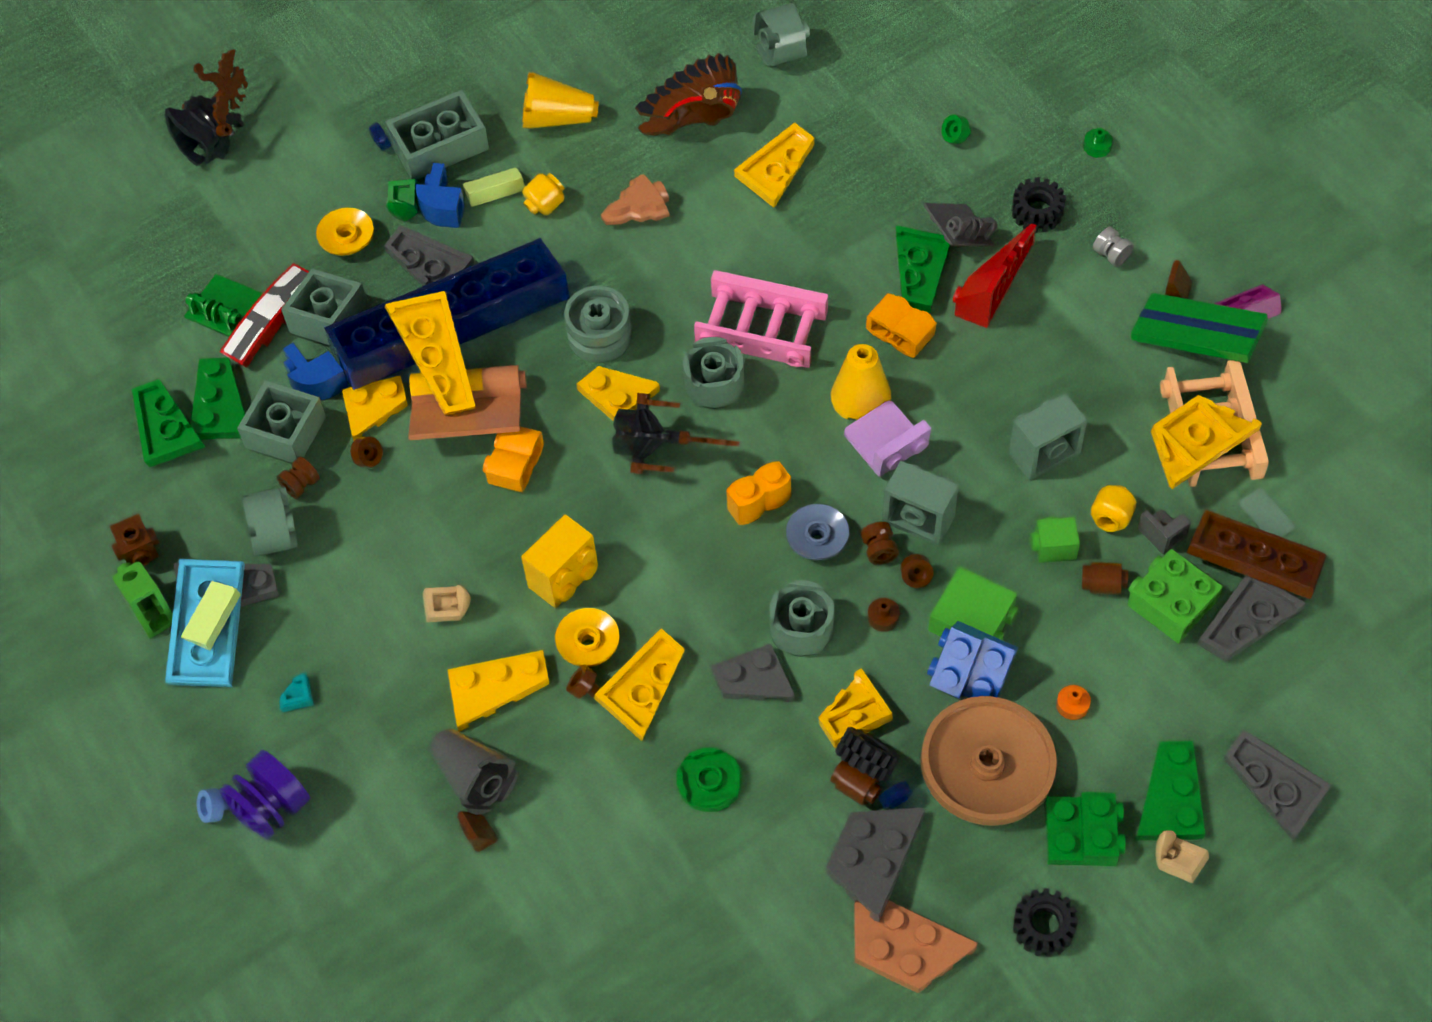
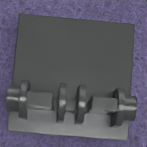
M923 204L931 220L936 223L944 235V239L951 246L993 247L995 245L990 236L997 230L998 224L992 217H975L967 204Z

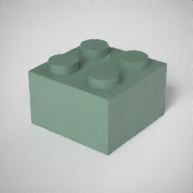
M311 269L281 310L289 333L340 348L369 309V304L362 283Z
M265 380L237 429L245 448L293 463L300 456L304 458L326 415L319 397Z
M1066 393L1057 398H1049L1031 412L1025 411L1016 417L1013 422L1009 455L1030 481L1081 453L1087 419Z
M900 461L884 489L882 521L940 546L955 518L959 485L953 483L947 477L936 476L924 471L922 467L916 464H907Z

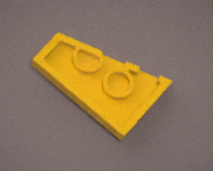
M794 122L734 169V177L775 208L814 147L815 138Z
M661 628L595 694L594 699L637 738L643 741L684 655L685 649Z

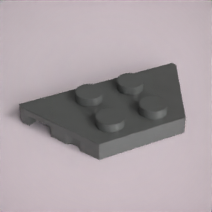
M923 808L851 812L826 865V875L837 885H841L854 902L859 901L870 912V917L874 921H880L924 820L925 809Z

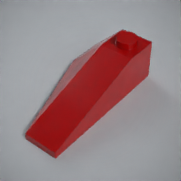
M1031 223L967 278L963 287H957L952 300L956 304L954 316L988 328L1034 244L1037 225Z

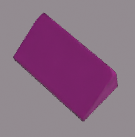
M1263 284L1214 303L1268 314V319L1279 315L1282 311L1280 294Z

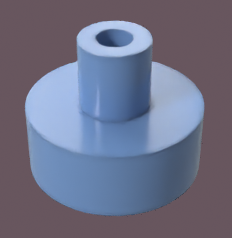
M217 788L200 790L197 796V811L201 821L204 823L220 821L224 810H229L219 790Z

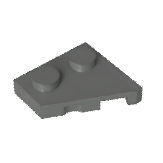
M771 643L711 666V673L723 699L739 700L740 698H749L750 700L764 701L765 698L784 699V702L791 703L795 701V694Z

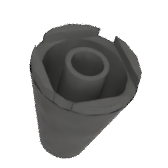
M454 729L440 731L432 739L430 752L460 803L468 812L475 815L487 813L492 810L488 806L495 801L502 803L513 790L518 778V771L514 769L516 763L509 756Z

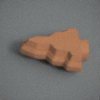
M644 174L639 175L629 181L630 186L621 191L619 200L608 205L601 214V219L606 225H617L630 220L643 222L653 219L658 221L669 217L670 214L665 203L669 202L668 193L661 181L651 183Z

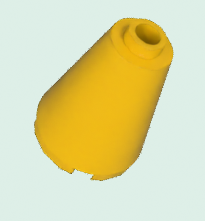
M528 72L526 82L528 89H526L524 97L522 128L531 129L591 123L592 117L597 118L599 101L594 100V94L540 74Z
M867 344L855 345L848 351L831 389V402L834 410L847 420L848 417L860 419L884 402L891 401V389L878 353L872 346Z

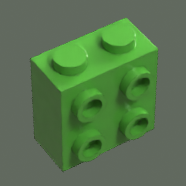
M1170 549L1164 557L1159 555L1153 560L1148 568L1149 572L1143 578L1138 576L1132 582L1128 589L1130 597L1127 606L1179 644L1217 604L1223 586L1173 549Z
M959 566L930 614L928 631L941 637L945 628L951 629L957 621H960L1003 640L1005 635L1002 632L1006 623L1012 625L1019 611V607L1015 606L1018 593Z

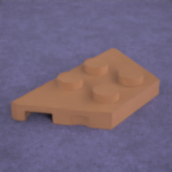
M859 901L854 902L855 963L916 993L928 987L936 977L943 976L951 970L953 965L968 954L969 956L973 954L977 948V942L894 902L888 901L879 922L874 921L870 917V912Z

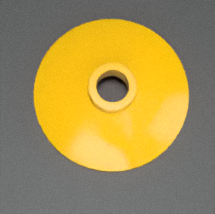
M340 208L331 211L320 220L316 229L319 245L328 253L342 256L351 255L364 249L370 243L374 234L371 218L365 212L356 208Z
M582 608L569 613L561 620L555 633V643L559 654L567 662L576 666L585 664L588 667L604 663L615 653L620 639L619 629L615 620L608 613L596 608ZM590 639L594 641L590 645H583L585 640Z

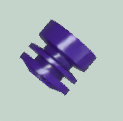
M262 749L245 765L252 780L249 782L235 774L231 780L239 792L228 784L222 786L219 792L232 814L246 828L268 841L275 832L267 820L274 826L281 828L285 823L277 810L281 808L294 816L311 798L297 778L273 755Z

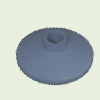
M811 504L793 513L787 523L786 537L790 547L798 555L810 560H825L836 556L844 549L849 538V526L843 514L837 509L825 504ZM815 535H820V536H822L823 538H821V539H814V538H812V537L815 536Z

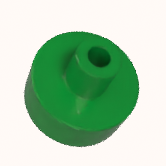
M955 114L946 117L942 124V137L948 143H963L971 134V127L967 118Z
M1103 128L1088 131L1084 137V151L1089 156L1095 158L1107 156L1112 148V135Z

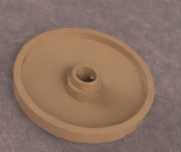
M991 696L963 699L941 711L927 729L920 758L925 783L940 805L963 820L989 826L1013 823L1034 812L1050 792L1057 768L1054 743L1042 722L1023 706L1007 699Z

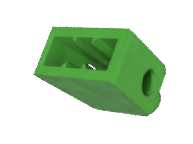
M141 562L121 564L117 568L116 574L113 575L112 580L149 639L172 626L173 613L158 586ZM145 598H150L153 602V606L148 610H145L140 603Z

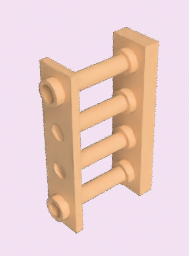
M1228 360L1225 371L1221 373L1220 377L1177 381L1174 367H1167L1165 379L1160 382V391L1162 398H1167L1170 413L1183 405L1181 393L1222 389V391H1227L1228 400L1227 402L1215 403L1216 405L1226 406L1235 410V416L1252 422L1253 418L1257 419L1241 362ZM1260 429L1241 442L1243 449L1241 454L1223 455L1202 470L1243 466L1245 469L1248 468L1251 480L1263 479L1269 460ZM1200 471L1188 478L1190 487L1197 485Z

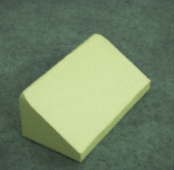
M515 167L463 183L462 185L471 207L522 192L524 181L522 175Z
M211 581L181 638L210 651L241 596L238 589Z

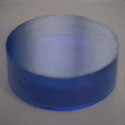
M378 122L368 126L369 133L380 150L384 151L391 147L389 139Z
M902 781L884 791L878 797V800L885 810H891L909 799L913 791L907 781Z

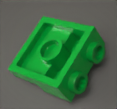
M1081 792L1080 797H1046L1047 865H1117L1119 854H1125L1126 842L1125 834H1118L1117 822H1123L1124 808L1123 802H1116V792Z

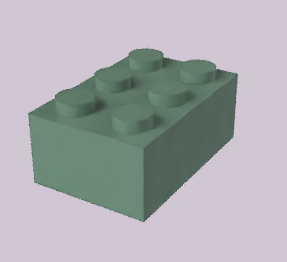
M463 90L385 121L390 144L411 179L418 180L430 174L433 163H442L446 168L489 150L485 126Z

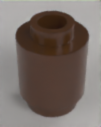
M1091 562V565L1083 564L1082 590H1090L1092 594L1121 595V588H1128V569H1122V563Z
M842 760L835 768L830 782L836 785V790L861 806L866 805L867 802L873 804L882 791V786L879 785L880 780H877L875 777L872 778L866 773L863 774L859 769L848 765V762Z

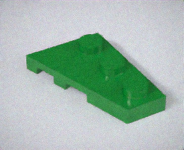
M199 358L191 418L192 427L201 440L241 439L237 427L242 421L245 411L229 358Z

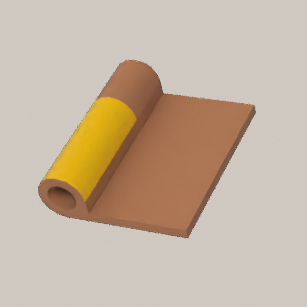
M519 365L466 369L475 402V409L446 416L422 373H411L410 393L412 409L408 433L409 440L519 432L521 389L527 388L525 370L520 371Z

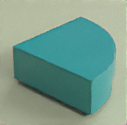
M307 672L294 677L284 693L281 694L279 705L282 713L314 705Z

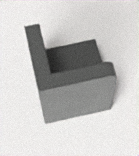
M1146 510L1141 514L1138 529L1164 554L1187 538L1191 521L1183 513L1173 520L1164 510H1159L1153 515Z

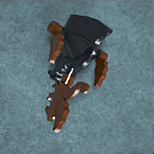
M235 49L222 54L221 60L218 61L219 73L211 72L204 74V68L200 63L195 64L193 67L194 72L198 74L202 81L213 82L218 88V91L211 99L205 98L202 95L192 96L182 104L181 110L171 107L165 110V121L170 136L183 155L195 166H199L203 162L208 164L216 158L223 160L225 154L229 151L228 146L231 144L229 136L236 134L232 124L235 128L244 127L241 114L230 113L228 108L229 101L231 110L240 108L235 101V97L242 102L246 95H240L238 88H242V84L244 89L248 87L245 81L246 78L243 75L244 69L241 68L239 70L238 66H233ZM199 146L205 150L206 158L195 153L194 149Z
M637 393L636 410L618 409L613 421L616 433L612 436V448L614 454L632 456L630 473L643 474L644 470L674 473L675 467L644 463V459L650 456L663 441L680 445H687L689 442H700L740 447V441L690 436V431L664 430L657 417L649 410V405L680 408L681 403L651 400V394Z

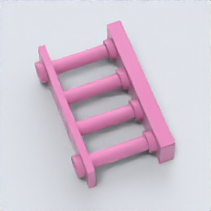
M714 270L711 277L712 297H716V301L708 324L695 322V342L707 337H721L726 339L727 343L735 347L736 345L742 354L787 363L793 367L810 368L811 346H806V341L813 320L825 321L828 313V294ZM728 301L745 304L736 330L719 326ZM756 307L773 310L765 336L748 333ZM785 313L802 316L794 343L777 339Z

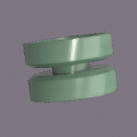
M590 286L574 293L567 301L564 310L569 347L576 356L589 362H607L621 356L630 346L632 339L628 302L620 292L611 287Z

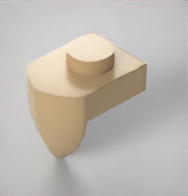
M463 585L425 588L423 600L426 622L461 620L465 616L471 601L467 589Z
M1171 830L1162 832L1157 840L1155 854L1158 868L1193 883L1209 859L1208 850L1177 838L1176 833Z

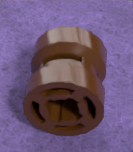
M300 456L292 463V469L283 470L276 476V479L282 488L286 487L287 493L292 498L298 499L304 493V488L307 485H314L320 480V476L316 469L305 458Z
M874 522L864 527L861 531L862 541L868 546L866 554L871 564H886L896 559L899 555L897 544L895 541H892L893 531L888 522Z

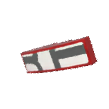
M295 263L289 266L253 304L219 352L243 367L248 368L261 345L268 347L282 324L287 326L281 309L310 271Z

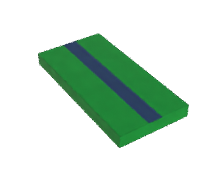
M1151 292L1131 331V340L1248 363L1268 322V314Z

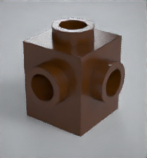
M139 513L109 526L116 540V543L111 544V547L118 561L125 560L126 563L132 564L141 562L145 566L159 557L155 545L160 543L152 526L146 528Z

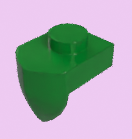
M416 179L388 181L386 208L393 217L405 222L418 213L416 184H419Z

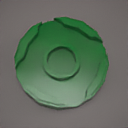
M702 747L690 752L684 758L681 765H679L676 772L677 790L681 799L692 809L701 812H718L729 807L738 798L742 789V770L737 760L731 754L729 755L716 747Z

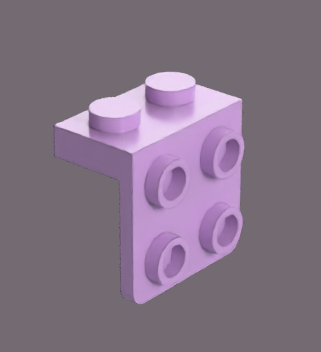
M886 401L847 426L844 436L873 471L881 477L888 471L896 469L900 461L904 462L912 455L922 452L929 444L928 441L932 428L925 420L913 426L894 402Z

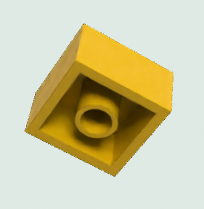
M566 514L521 556L528 588L555 609L562 602H567L571 599L576 588L584 580L591 579L598 567L593 535Z

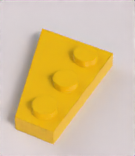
M543 650L447 669L458 732L468 728L469 723L482 716L487 718L496 713L495 710L511 701L517 702L550 684Z

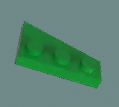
M896 225L895 236L901 296L908 301L912 308L931 313L951 245L944 239V235Z
M160 379L131 389L143 458L149 468L206 447Z
M1193 740L1159 741L1135 841H1156L1160 834L1167 830L1176 833L1177 838L1182 840L1204 839L1205 826Z

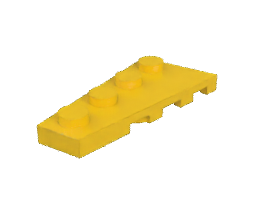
M445 291L385 304L389 316L444 415L475 409V402Z

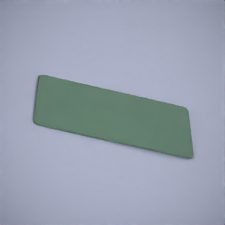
M1262 488L1255 490L1237 502L1263 531L1283 537L1296 529L1294 523Z

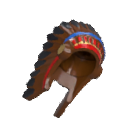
M717 53L715 57L708 55L706 59H697L693 65H686L684 71L675 72L673 77L665 80L663 86H657L655 93L648 94L646 100L639 102L635 107L640 116L650 117L649 121L642 123L638 127L639 131L644 135L655 136L664 133L670 135L678 128L686 125L706 123L707 125L715 126L720 120L732 116L742 95V88L738 85L736 63L733 59H730L729 55L723 57L721 53Z

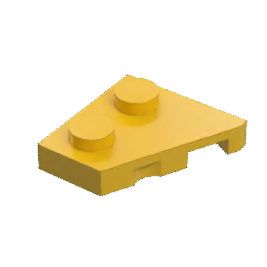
M860 668L854 673V680L846 690L843 688L835 696L833 704L827 706L818 719L820 727L834 748H837L848 727L862 730L866 734L893 721V715L863 669Z

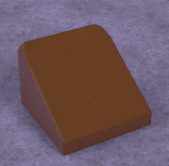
M1180 260L1173 261L1165 295L1188 299L1192 281Z
M466 811L457 813L460 827L475 852L479 853L498 841L496 834L484 815H475Z

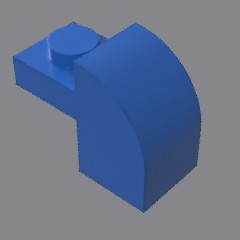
M433 163L431 173L426 175L425 185L416 184V194L421 213L433 225L460 228L465 208L462 189L447 187L448 178L445 165Z
M294 343L283 348L287 359L283 364L288 372L287 376L292 389L317 396L322 401L342 392V389L349 388L344 370L329 351L307 362Z

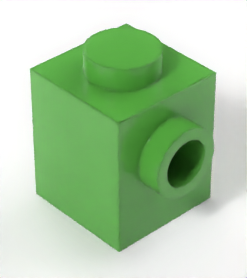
M1050 516L1037 520L1035 532L1030 533V545L1032 551H1037L1039 563L1077 560L1080 542L1075 517L1058 518Z

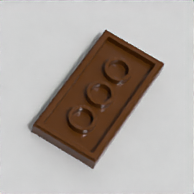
M1209 510L1204 511L1187 551V554L1308 599L1312 598L1327 554Z

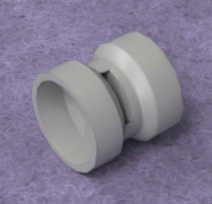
M1109 226L1098 235L1093 244V250L1099 255L1108 257V262L1114 267H1119L1132 254L1134 243L1127 238L1122 239L1119 236V232Z

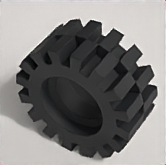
M1035 177L1033 183L1030 178L1025 180V185L1020 183L1018 189L1014 191L1012 203L1013 219L1016 218V223L1018 225L1024 223L1023 229L1031 223L1037 225L1036 233L1038 228L1042 229V233L1047 232L1048 226L1051 229L1056 228V223L1060 224L1062 221L1066 196L1063 195L1064 190L1062 187L1058 189V183L1054 181L1050 185V179L1047 178L1044 179V182H1040V177ZM1042 201L1048 204L1049 207L1036 209L1029 206L1028 203Z
M853 727L847 728L835 749L836 755L841 757L840 759L844 762H848V765L853 768L856 767L863 774L866 773L868 776L875 777L877 780H883L884 782L888 781L901 757L897 754L898 752L891 749L889 745L883 744L878 738L875 739L872 735L865 734L862 730H856Z
M1044 888L1042 893H1039L1038 889L1032 890L1030 896L1026 893L1022 897L1021 903L1018 902L1013 919V933H1017L1016 940L1018 944L1023 942L1025 944L1024 950L1029 953L1030 949L1035 950L1034 955L1038 957L1041 956L1042 952L1046 953V957H1053L1056 951L1058 955L1063 953L1065 947L1068 948L1071 945L1078 925V917H1075L1077 910L1075 906L1070 907L1071 900L1067 896L1064 900L1060 898L1062 892L1057 890L1054 895L1050 894V888ZM1041 911L1050 912L1057 918L1059 927L1051 934H1042L1033 927L1032 917Z

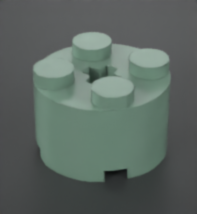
M794 3L767 9L753 16V36H759L760 44H757L756 47L766 65H779L807 56L806 38L810 36L809 26L806 21H801Z
M707 337L695 342L693 348L688 353L686 352L683 357L684 384L689 397L700 408L722 407L730 403H736L740 399L744 388V359L741 350L736 345L734 347L727 343V340L721 337Z
M286 487L242 495L254 556L298 547Z
M796 580L774 593L769 606L770 632L778 649L794 655L819 654L830 642L834 632L835 607L831 596L829 597L821 585L808 580Z

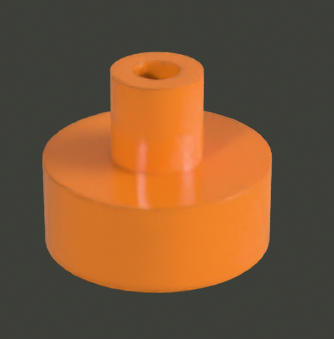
M1068 685L1060 690L1056 707L1064 718L1079 720L1088 713L1091 698L1083 687Z

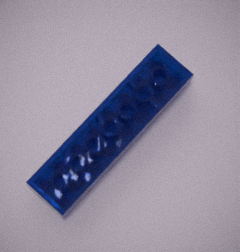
M538 238L324 327L334 358L344 370L348 382L353 390L416 364L389 316L385 304L445 291L458 342L461 345L569 299L566 273L543 240Z

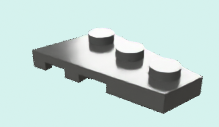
M402 225L397 228L384 245L386 252L429 293L445 291L447 300L474 265L472 256Z
M1245 576L1203 633L1198 645L1227 662L1304 610L1306 603L1279 587Z
M1244 729L1224 757L1226 763L1293 842L1332 786Z

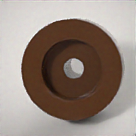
M359 437L352 443L351 458L357 466L374 467L381 461L383 449L381 443L375 437Z
M912 554L906 557L900 566L903 581L912 588L924 587L933 578L932 564L922 554Z
M882 597L870 603L867 619L873 629L887 632L898 625L900 609L895 601Z
M585 664L580 666L569 679L566 691L577 699L582 698L586 693L594 698L595 694L601 689L600 686L594 683L597 673Z

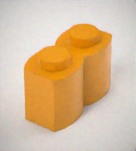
M887 293L867 315L866 329L878 339L890 343L902 354L915 358L935 335L937 323L928 312L912 308L902 296Z
M520 426L519 432L497 433L494 441L495 449L491 455L486 456L483 464V472L486 474L488 484L523 492L543 450L544 440L542 432Z
M780 461L763 465L753 476L742 477L734 481L727 488V509L738 525H746L756 521L765 511L777 509L791 498V476Z

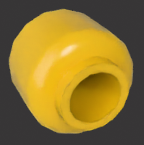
M539 173L523 188L522 193L526 198L523 204L532 214L536 215L539 212L547 216L563 202L565 187L551 173L547 175Z
M1107 485L1098 492L1091 506L1090 514L1100 529L1107 532L1120 531L1129 525L1136 510L1137 502L1134 495L1126 487Z

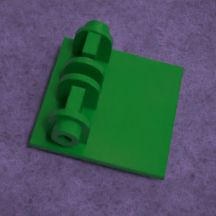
M215 274L201 294L195 292L194 294L189 293L185 302L189 305V310L184 315V318L230 337L236 326L263 293Z

